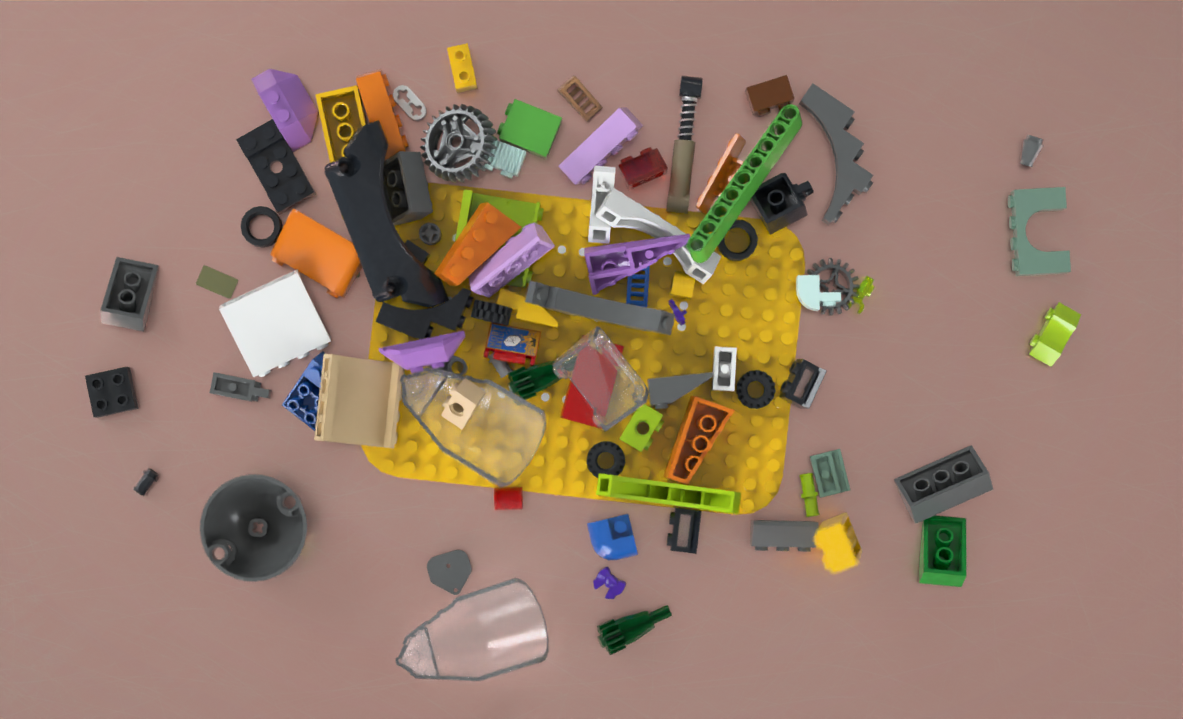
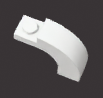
M594 166L588 242L606 244L610 242L611 226L597 218L596 214L606 196L614 188L616 167Z

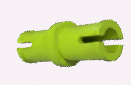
M813 473L799 475L803 491L801 498H804L806 517L820 515L816 498L818 492H815Z

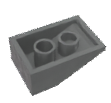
M116 257L100 310L101 322L103 324L144 332L154 292L158 265Z
M713 372L648 379L650 406H655V409L668 408V404L675 402L712 378Z

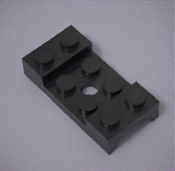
M273 119L236 139L279 215L301 200L316 195L302 167ZM275 162H281L283 165L282 171L279 173H273L271 170V166Z

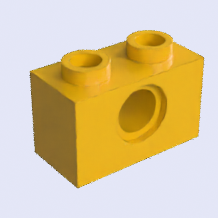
M468 43L448 47L447 51L457 93L478 89Z

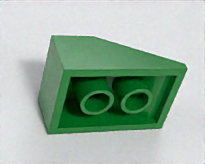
M934 515L923 520L919 559V583L962 587L967 576L966 518Z

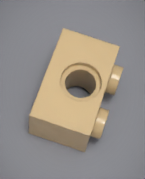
M466 378L463 379L460 385L455 383L449 392L452 397L449 395L442 406L445 409L441 415L462 430L472 418L486 394L484 390Z

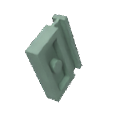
M840 449L809 456L820 498L850 491Z

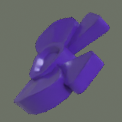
M670 299L668 304L672 308L673 314H675L676 321L682 326L686 323L683 315L687 312L686 310L681 312L675 302Z
M609 567L600 570L596 579L593 580L594 589H598L603 584L610 588L605 596L606 599H614L622 593L626 586L625 581L618 580L611 574Z

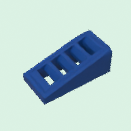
M650 266L640 270L645 271V275L633 274L628 276L626 304L647 307ZM632 279H644V283H632ZM631 288H644V292H632ZM631 296L643 297V301L631 300Z

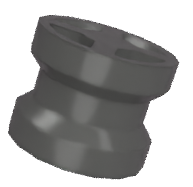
M426 223L421 226L419 236L425 244L435 245L441 239V230L434 223Z

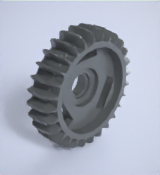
M454 104L453 109L446 106L445 113L439 110L440 116L438 118L432 116L433 123L427 122L430 128L423 130L427 135L425 138H420L425 142V145L420 146L425 151L421 156L426 159L424 163L429 166V170L445 181L450 180L456 183L458 180L464 183L465 178L472 181V174L479 177L478 170L486 171L484 168L485 163L491 165L488 158L495 157L491 150L497 149L492 144V142L497 141V138L493 136L496 130L492 128L493 123L488 120V116L473 106L469 105L467 107L461 104L459 107ZM468 119L473 120L478 125L480 130L478 135L465 124ZM443 132L440 148L437 150L438 140ZM460 137L461 144L458 147H453V139ZM473 158L467 164L458 168L455 167L456 164Z

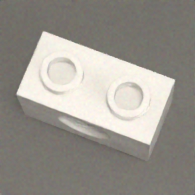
M714 347L712 391H734L737 348Z

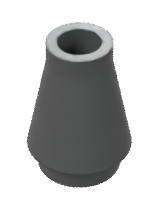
M1027 135L1026 139L1023 140L1020 164L1029 167L1033 166L1044 146L1042 145L1044 139Z

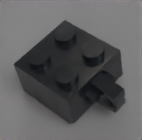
M780 173L763 182L750 200L771 235L808 215L803 202L814 191L809 181L799 185L797 183L792 184L786 173Z

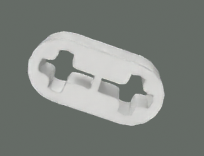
M401 85L395 88L393 97L402 110L413 121L423 120L426 117L427 110L421 100L407 86ZM399 91H402L403 93L406 91L408 92L406 94L407 98L410 100L408 103L404 99H398ZM413 104L416 108L422 107L420 110L422 114L420 116L417 114L413 116L412 113L414 111L410 105Z

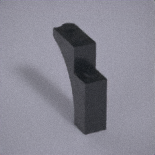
M462 288L449 301L433 308L421 310L399 308L383 302L375 322L418 340L431 337L434 327L431 326L432 323L456 332L458 328L461 329L466 319L463 316L466 308L470 309L474 297L471 296L472 292L470 290Z

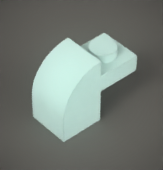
M798 275L796 277L797 297L804 307L818 311L820 310V302H823V306H836V302L841 301V292H820L819 275Z

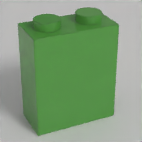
M514 99L513 104L509 103L505 112L507 119L505 123L501 122L498 128L499 140L547 160L561 126L562 117Z

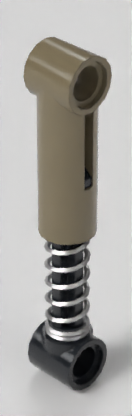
M681 76L679 96L682 98L683 105H681V120H679L680 127L678 128L680 132L677 136L679 140H674L666 212L688 214L695 142L692 140V135H694L692 131L695 127L693 122L696 120L694 113H697L695 106H697V100L701 98L703 78Z

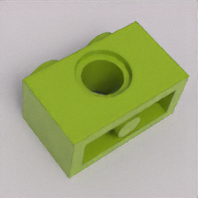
M641 402L619 440L640 452L643 449L648 450L653 442V439L650 438L654 430L659 432L664 423L661 419L663 415ZM645 422L648 424L649 431L647 434L642 435L638 433L637 425L639 423Z

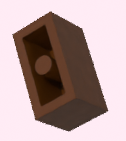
M787 75L747 87L745 90L753 115L763 116L771 113L770 109L777 107L781 110L795 99Z

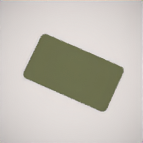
M204 265L196 285L230 299L238 279Z

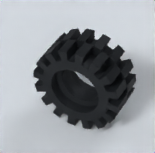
M475 300L471 317L492 323L509 325L512 308Z
M749 371L739 379L736 394L744 406L751 409H759L765 407L773 400L776 391L775 383L772 377L764 371ZM753 381L760 382L764 387V393L759 398H753L748 394V385Z
M609 441L599 442L590 449L587 455V466L590 472L597 478L599 473L618 476L625 466V455L617 444ZM603 452H609L614 457V464L609 469H603L598 465V456Z

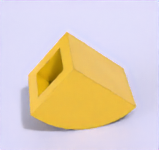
M675 271L670 296L691 300L695 279L685 272Z

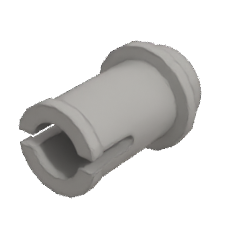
M494 353L488 356L490 359L488 362H492L501 378L513 371L506 361L493 359Z

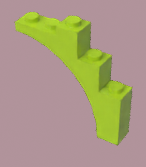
M600 473L596 495L733 514H739L741 492Z

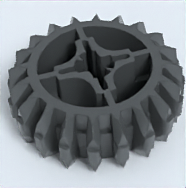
M832 258L828 259V265L822 259L820 260L821 267L816 263L812 265L815 272L811 269L807 270L809 275H818L822 271L832 270L828 280H819L820 288L823 292H829V288L825 284H829L833 280V286L837 290L833 289L832 292H841V294L846 295L836 306H823V302H820L822 315L825 314L826 309H829L830 316L834 314V309H836L837 314H841V306L844 310H849L847 302L852 305L855 303L851 296H859V293L853 291V289L860 288L859 284H853L859 278L858 276L853 278L850 276L855 270L851 269L847 272L845 269L848 267V263L840 267V259L836 261L835 265H833ZM838 273H841L846 279L848 289L838 283Z

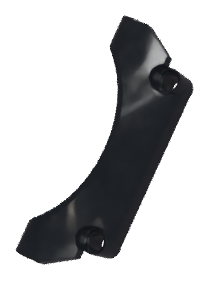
M378 120L358 128L344 149L346 156L327 164L324 172L374 299L378 302H384L401 296L404 302L424 307H434L449 301L442 280L411 253L402 241L391 219L383 186V169L388 142Z

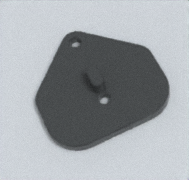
M454 550L434 556L427 563L430 581L453 595H458L461 592L472 571L468 555L462 550Z

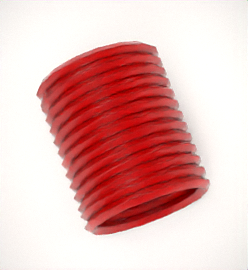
M495 487V510H522V487Z

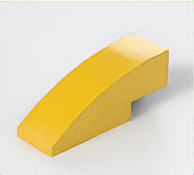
M500 288L497 304L516 310V319L558 328L559 323L542 307L525 302L526 297Z

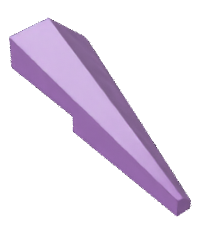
M690 234L586 247L584 255L592 294H598L600 290L608 286L611 287L626 276H631L657 262L658 259L665 255L674 253L675 250L687 244Z

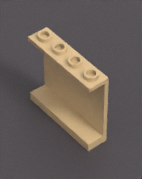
M324 354L314 440L394 448L398 438L396 427L400 418L398 409L399 401L402 398L401 381L404 378V368L395 362Z

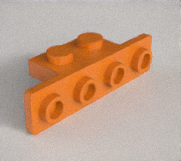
M738 133L730 139L727 150L719 159L715 172L709 177L704 192L698 197L696 208L704 214L708 213L715 198H719L744 163V161L737 158L746 140Z

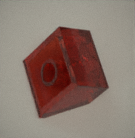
M649 147L640 151V156L635 158L628 156L620 160L621 164L618 165V169L628 191L667 174L668 167L657 148L652 150Z

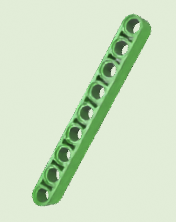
M789 104L781 109L689 238L687 248L693 261L703 263L709 259L802 127V118L796 105Z

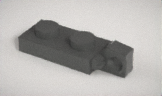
M214 372L209 393L258 402V397L270 399L272 390L261 388V383L255 380Z

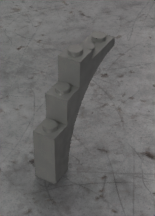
M812 83L799 104L812 114L821 125L830 141L835 158V189L830 206L822 219L824 223L829 225L832 221L836 223L843 213L840 211L843 204L848 206L854 197L852 191L858 195L863 191L867 193L873 184L871 181L873 174L853 162V159L858 161L864 152L861 149L864 143L843 129L844 127L849 129L855 120L852 117L855 111Z

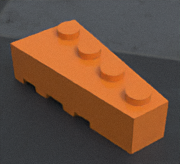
M691 396L663 477L688 485L702 463L703 458L711 449L719 433L722 432L735 410L696 396Z

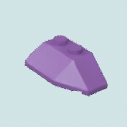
M268 69L252 78L251 80L292 152L311 143L318 110L298 75Z
M464 331L382 347L379 348V352L405 370L417 373L424 371L423 367L432 366V369L444 367V363L450 361L466 336Z

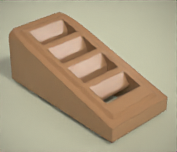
M576 76L570 77L557 89L586 122L603 108ZM574 84L576 88L568 93L567 90ZM581 91L582 94L574 100L572 97ZM587 97L588 100L580 107L578 103ZM592 103L594 106L585 113L583 110Z

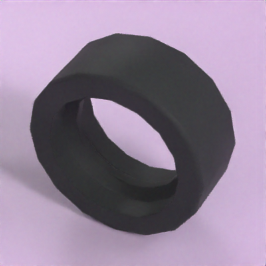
M263 206L253 207L247 211L242 218L240 226L246 241L262 248L276 243L283 228L278 214L270 208ZM257 215H267L274 223V231L266 239H257L250 233V222Z
M735 220L730 229L741 228L748 233L750 238L748 248L740 253L732 252L726 247L724 236L718 245V249L724 257L733 261H741L748 258L754 252L758 236L750 223L744 220Z

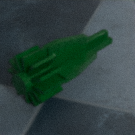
M577 356L563 362L555 360L537 364L527 369L524 366L509 372L508 378L510 383H508L511 394H516L519 402L536 396V392L544 390L566 377L565 373L573 370Z
M667 605L651 613L644 611L617 620L611 619L597 626L600 634L597 636L601 647H606V651H608L609 655L625 649L626 645L637 641L654 629L655 623L671 617L672 613Z

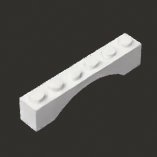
M615 188L606 196L596 214L597 218L613 228L636 229L654 238L686 234ZM687 244L678 248L673 253L681 263L685 273L702 284L713 275L721 258L719 254L713 252L707 261L697 263L693 261Z

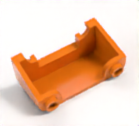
M292 209L270 253L273 256L271 261L282 267L285 263L295 270L298 269L302 274L328 288L326 293L335 298H338L339 295L343 298L346 296L362 269L352 242L295 209Z

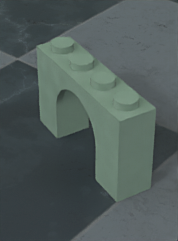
M1066 188L1013 190L1011 195H1008V207L1012 208V216L1009 217V227L1013 229V238L1010 240L1011 250H1014L1015 259H1012V270L1016 271V276L1067 274L1071 272L1070 250L1040 251L1029 243L1026 236L1027 221L1034 213L1062 211L1067 208Z

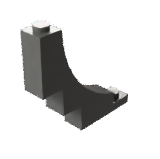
M534 281L529 282L525 300L527 303L567 315L585 317L630 329L671 335L675 317L673 313L598 298Z

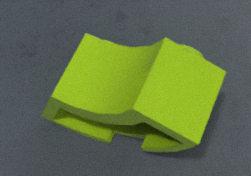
M1058 302L1054 309L1050 308L1044 317L1046 322L1038 335L1035 334L1029 345L1032 348L1029 355L1052 367L1062 354L1067 341L1076 329L1081 314Z

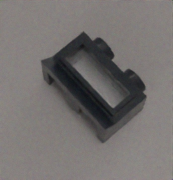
M797 359L790 366V375L783 382L779 397L800 409H809L827 370L819 368L805 359Z
M675 508V512L670 513L669 524L673 525L672 533H668L667 546H670V551L697 554L702 511Z

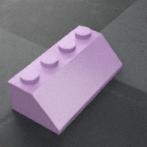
M530 223L522 229L519 235L508 239L505 246L495 251L468 276L472 292L491 297L500 288L555 247L543 227L536 223Z

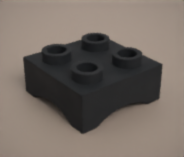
M130 367L85 375L93 417L98 418L139 409L134 393Z

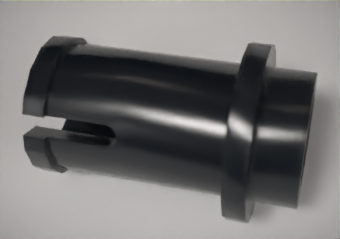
M151 468L143 471V476L133 487V490L140 495L145 496L153 482L158 480L159 474Z

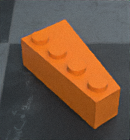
M378 69L358 75L356 82L369 122L380 121L388 142L385 159L392 157L399 151H406L409 144L406 135H401L399 127H402V122L399 114L395 115L393 107L396 104L393 94L389 95L387 86L390 85L386 73L382 74V70Z
M480 203L434 274L450 286H459L510 239L521 226L490 203Z

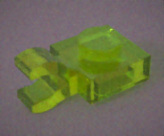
M869 276L864 277L860 288L856 291L858 296L853 297L854 303L859 305L857 314L862 313L864 310L863 298L865 296L869 297L875 287L872 285L874 279ZM848 302L847 304L849 306V309L852 306V303Z

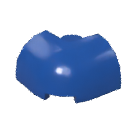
M628 514L587 523L591 544L601 558L620 560L638 555Z

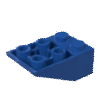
M323 351L312 359L282 403L283 407L314 431L316 430L323 357L326 354Z

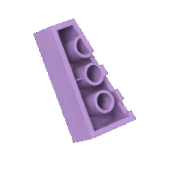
M627 107L618 108L558 167L575 185L580 183L584 185L592 178L591 173L594 171V166H604L608 162L606 159L611 155H616L623 148L622 145L627 140H632L638 134V130L643 125Z

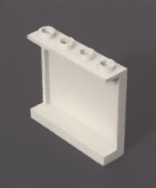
M298 269L225 302L219 307L253 377L257 375L263 377L271 372L270 369L277 366L278 368L285 367L290 364V360L296 357L302 359L310 354L309 351L315 348L321 350L329 345L328 342L331 341V336L328 334L302 282Z

